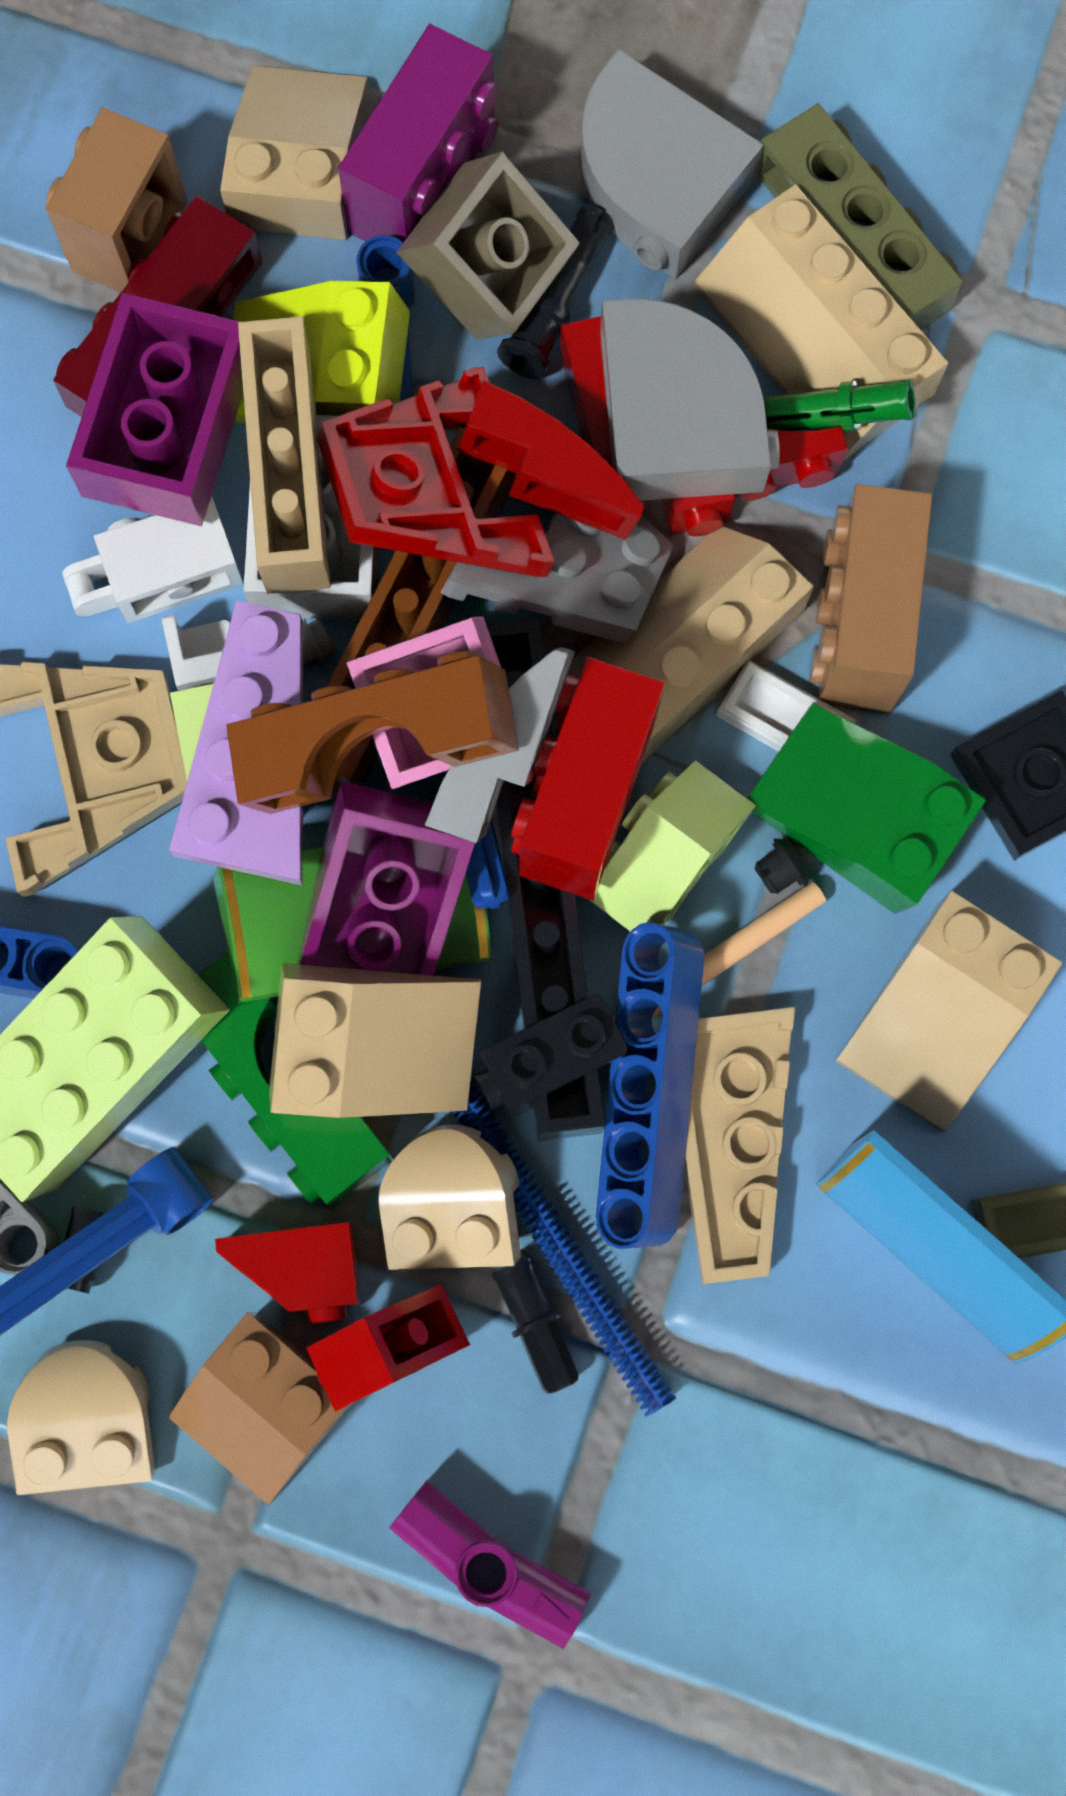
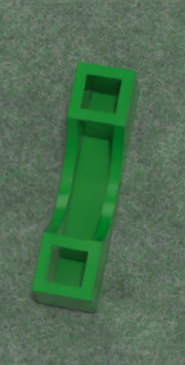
M228 951L197 974L230 1011L208 1032L193 1050L202 1043L206 1046L218 1062L208 1070L218 1085L232 1101L242 1094L257 1113L247 1121L256 1135L270 1152L281 1145L296 1166L289 1170L287 1175L310 1204L321 1197L326 1205L333 1208L394 1160L361 1117L333 1118L271 1113L270 1082L263 1065L262 1047L267 1027L277 1008L269 998L238 1003Z

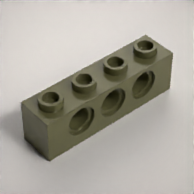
M817 103L761 139V143L764 145L757 177L774 198L796 184L920 330H923L951 311L963 283L956 264L948 254L939 252L923 233V227L917 215L910 208L902 207L887 188L885 177L880 169L873 163H867L852 145L847 129L839 120H832L822 106ZM817 176H827L832 178L834 181H823L819 179ZM852 220H864L871 226H860L855 224ZM887 264H899L903 266L907 271L901 272L893 270Z

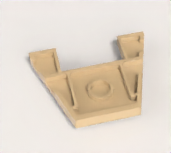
M21 662V666L0 664V717L45 706L70 820L65 823L5 838L16 890L22 897L33 895L182 802L187 778L169 684L163 670L83 666L82 669L47 667L45 663Z

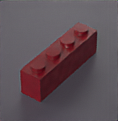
M197 195L184 212L179 211L175 213L164 230L163 239L149 257L144 256L136 262L130 272L128 284L114 302H108L103 305L98 311L90 333L78 348L70 349L59 362L53 382L65 406L82 417L122 293L222 317L263 263L256 232Z

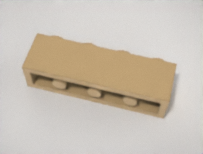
M303 316L238 322L256 562L259 574L267 594L331 588L320 453L317 441L318 430L312 359Z

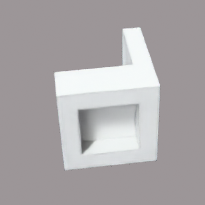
M174 615L161 617L178 691L213 684L230 622L222 620L181 630Z

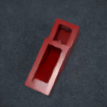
M483 380L457 451L516 473L509 496L626 540L641 518L644 505L624 479L592 446L559 420L525 399Z

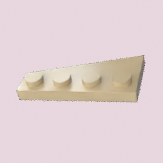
M795 1007L701 1018L698 1020L685 1171L701 1285L770 1275L778 1191L776 1189L779 1155L782 1149L784 1128L782 1127L785 1091L788 1086L790 1065L788 1059Z

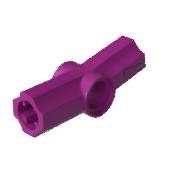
M426 1480L393 1521L389 1529L454 1583L467 1601L476 1606L488 1607L564 1649L583 1616L591 1592L511 1549L505 1541L489 1533L432 1483ZM483 1552L493 1553L504 1562L506 1575L497 1586L481 1588L475 1585L469 1578L467 1565L477 1554Z

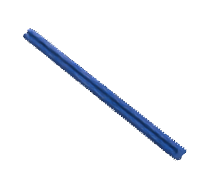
M475 1081L470 1082L467 1111H453L455 1117L463 1126L479 1130L481 1132L480 1138L492 1145L500 1155L507 1154L516 1168L520 1183L513 1192L514 1205H516L515 1212H520L518 1216L520 1219H524V1226H529L527 1230L529 1233H533V1240H538L536 1244L538 1247H542L541 1253H548L545 1258L547 1261L552 1260L549 1264L550 1267H557L554 1273L555 1275L561 1274L558 1278L559 1281H566L563 1287L564 1289L570 1288L567 1292L568 1295H575L572 1299L573 1303L580 1302L576 1307L578 1310L584 1309L581 1316H589L585 1321L586 1324L594 1323L590 1330H598L594 1335L595 1338L603 1337L599 1344L600 1346L607 1344L603 1349L604 1352L612 1351L608 1358L609 1360L616 1358L613 1366H621L617 1370L618 1374L626 1373L622 1380L629 1379L630 1381L626 1387L634 1386L631 1394H639L635 1401L644 1402L640 1409L648 1408V1411L644 1414L645 1417L655 1413L674 1401L676 1396L670 1394L672 1392L671 1388L666 1387L667 1382L664 1379L661 1380L662 1374L660 1372L656 1373L658 1368L655 1365L651 1366L653 1360L651 1358L647 1359L649 1354L643 1351L644 1346L642 1344H638L639 1338L633 1337L635 1332L629 1330L630 1324L624 1323L626 1318L619 1316L621 1310L619 1308L615 1309L617 1304L610 1302L613 1297L610 1294L605 1295L608 1290L606 1287L601 1288L604 1283L601 1280L596 1281L599 1276L597 1273L592 1274L595 1269L592 1266L586 1268L590 1261L588 1259L582 1261L586 1256L584 1253L577 1254L581 1247L579 1245L573 1247L577 1242L576 1239L568 1240L572 1233H564L568 1228L567 1225L559 1226L563 1219H555L559 1214L558 1211L550 1212L554 1205L546 1206V1203L550 1200L549 1197L541 1198L545 1191L537 1192L541 1186L540 1183L532 1184L537 1178L535 1176L528 1177L532 1173L531 1170L524 1171L528 1164L519 1163L523 1156L515 1157L519 1150H511L514 1142L506 1143L510 1136L502 1137V1134L506 1131L505 1128L497 1129L501 1122L493 1123L497 1116H489L492 1111L491 1108L485 1110L488 1102H480L484 1095L476 1096L480 1089H472L471 1087L475 1084Z

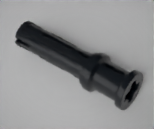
M584 205L580 207L577 218L570 229V232L580 244L516 332L510 338L503 339L497 349V355L501 362L518 375L530 379L543 378L549 368L547 357L556 339L561 337V325L570 323V313L568 310L604 240L614 226L613 220L608 214L603 216L599 225L595 224L602 212V209L596 206Z

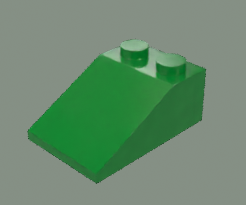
M813 703L808 707L747 796V799L756 805L752 811L754 815L894 914L913 907L920 902L986 801L933 762Z

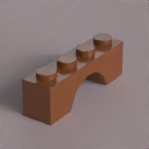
M459 651L441 656L437 659V667L414 672L411 669L388 670L373 677L374 684L353 690L347 686L326 687L311 694L312 701L295 706L286 703H270L253 708L250 711L251 718L226 724L238 805L273 814L331 799L335 777L348 753L368 736L387 729H408L420 743L427 756L453 767L519 751L505 670L483 658L477 652Z

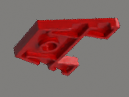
M474 367L465 370L460 380L444 386L439 380L423 385L419 388L418 395L393 404L387 398L321 422L317 441L349 542L528 576L548 577L555 560L538 515L476 519L444 429L466 427L483 380L489 382L484 367Z

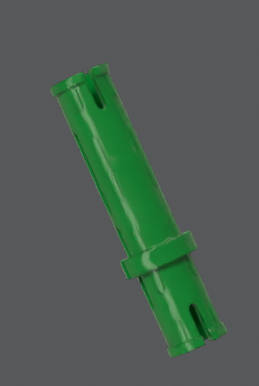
M911 379L858 386V383L854 380L841 382L838 389L763 397L766 425L769 430L794 432L841 426L845 432L857 431L860 429L861 424L903 419L905 421L913 420L916 411L915 390Z

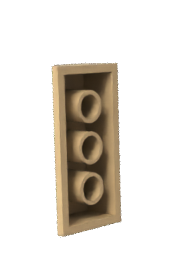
M796 184L747 217L695 280L694 287L784 394L838 389L841 382L854 380L858 383V386L911 379L915 390L916 408H918L934 396L947 368L948 361ZM899 420L861 424L860 429L857 431L845 432L842 429L848 448L844 460ZM837 427L818 428V429H814V430H815V431H818V430H825V429H831V428H837Z
M722 526L719 530L708 534L658 580L639 626L627 644L597 636L572 659L568 674L580 678L588 656L665 682L657 720L642 761L643 763L743 669L748 660L752 661L804 612L814 586L769 543Z

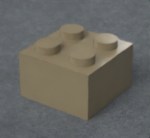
M498 152L463 163L396 253L475 339L515 333L580 242L503 152Z

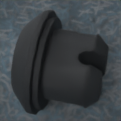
M773 839L774 843L772 845L775 850L759 861H756L754 868L769 892L779 894V892L796 881L800 886H807L810 871L789 840Z

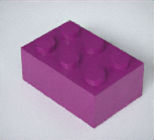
M430 23L428 24L338 166L348 233L363 241L378 235H389L404 243L463 163L474 160L478 151L484 154L489 150L499 127V120L494 116V103L498 94V85L494 83L493 54Z
M126 293L121 294L66 463V467L81 497L202 527L243 395L238 322L240 321Z

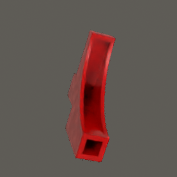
M601 316L562 324L560 355L582 439L592 446L612 467L600 338ZM842 427L818 431L793 432L776 430L779 439V466L777 469H770L764 492L660 499L670 536L687 532L689 536L698 537L719 530L724 523H729L736 497H740L743 501H754L769 496L776 488L799 483V486L802 488H812L827 483L835 475L839 474L848 450Z

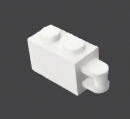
M212 496L202 527L157 515L145 519L125 518L110 525L106 532L93 536L99 555L73 563L62 571L76 615L91 616L118 607L127 624L244 585ZM108 578L110 585L94 590L92 582Z

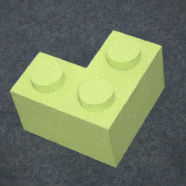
M696 760L678 777L669 771L657 784L650 796L644 794L624 819L622 826L630 832L622 844L616 840L614 841L595 899L590 901L629 931L640 924L649 922L666 925L701 875L724 852L756 805Z

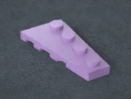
M236 600L169 852L173 857L303 886V862L301 860L303 806L268 814L238 805L226 724L251 718L250 711L257 706L270 703H286L295 706L303 703V621L301 615Z

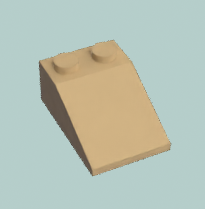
M252 65L228 136L220 187L226 214L253 231L346 240L348 229L338 166L362 130L368 87L367 77Z
M951 890L936 905L835 1061L944 1133L1029 1017L1063 962Z
M282 963L269 1089L271 1113L348 1118L467 1111L481 989L480 979Z

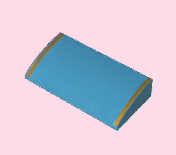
M875 1130L850 1145L816 1183L819 1189L1014 1363L1031 1359L1066 1338V1299Z

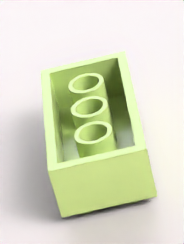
M143 916L110 917L0 1034V1179L21 1202L57 1191L230 1011L222 1000Z

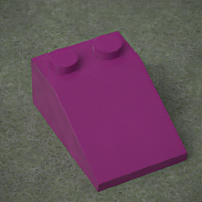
M341 781L323 845L297 964L434 976L475 843L425 826L433 805L431 802Z

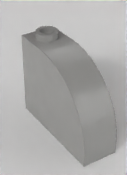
M618 49L596 77L585 103L582 120L581 177L590 205L602 209L598 219L601 221L603 216L608 214L613 220L614 226L610 233L631 249L644 266L654 271L662 270L676 280L757 178L764 144Z
M648 299L602 301L600 338L612 468L624 479L639 500L764 492L770 469H777L779 466V439L776 430L767 431L765 407L759 381L751 363L740 347L729 335L710 320L681 306Z

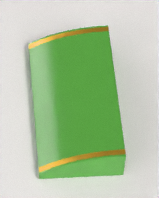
M323 847L301 850L303 886L216 866L214 886L238 1003L279 996L282 963L297 964ZM466 873L435 970L490 961L492 957L487 909H478L472 903Z

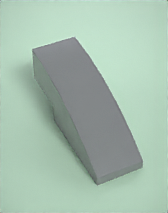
M562 647L553 650L524 673L508 689L519 751L457 767L451 766L440 785L425 826L474 843H478L486 836L504 780L523 787L533 780L536 761L544 739L548 735L575 653L574 651Z

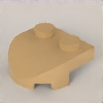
M463 1125L433 1127L419 1134L389 1165L382 1179L379 1191V1209L388 1270L515 1266L521 1258L513 1192L520 1185L518 1174L510 1157L507 1154L500 1155L492 1145L480 1138L481 1132L479 1130Z
M91 1340L65 1342L48 1349L42 1354L40 1359L24 1375L13 1396L8 1412L7 1433L17 1495L152 1481L155 1472V1462L147 1410L151 1394L147 1380L138 1366L133 1369L127 1362L111 1352L110 1345Z

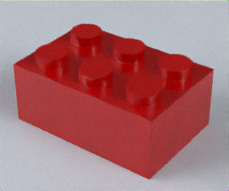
M588 656L580 678L568 674L556 708V713L559 716L554 732L559 733L558 739L550 736L545 737L534 769V775H537L533 792L538 793L536 801L523 799L511 833V837L515 838L511 852L520 855L519 876L594 901L657 720L665 682Z

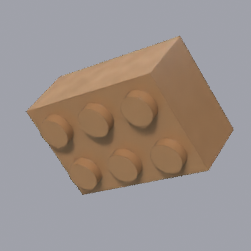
M856 484L847 506L837 505L832 530L828 529L825 538L822 566L829 567L826 587H821L816 610V624L823 625L819 646L815 645L813 648L809 671V682L819 684L818 699L830 706L890 714L914 675L932 502L931 493Z

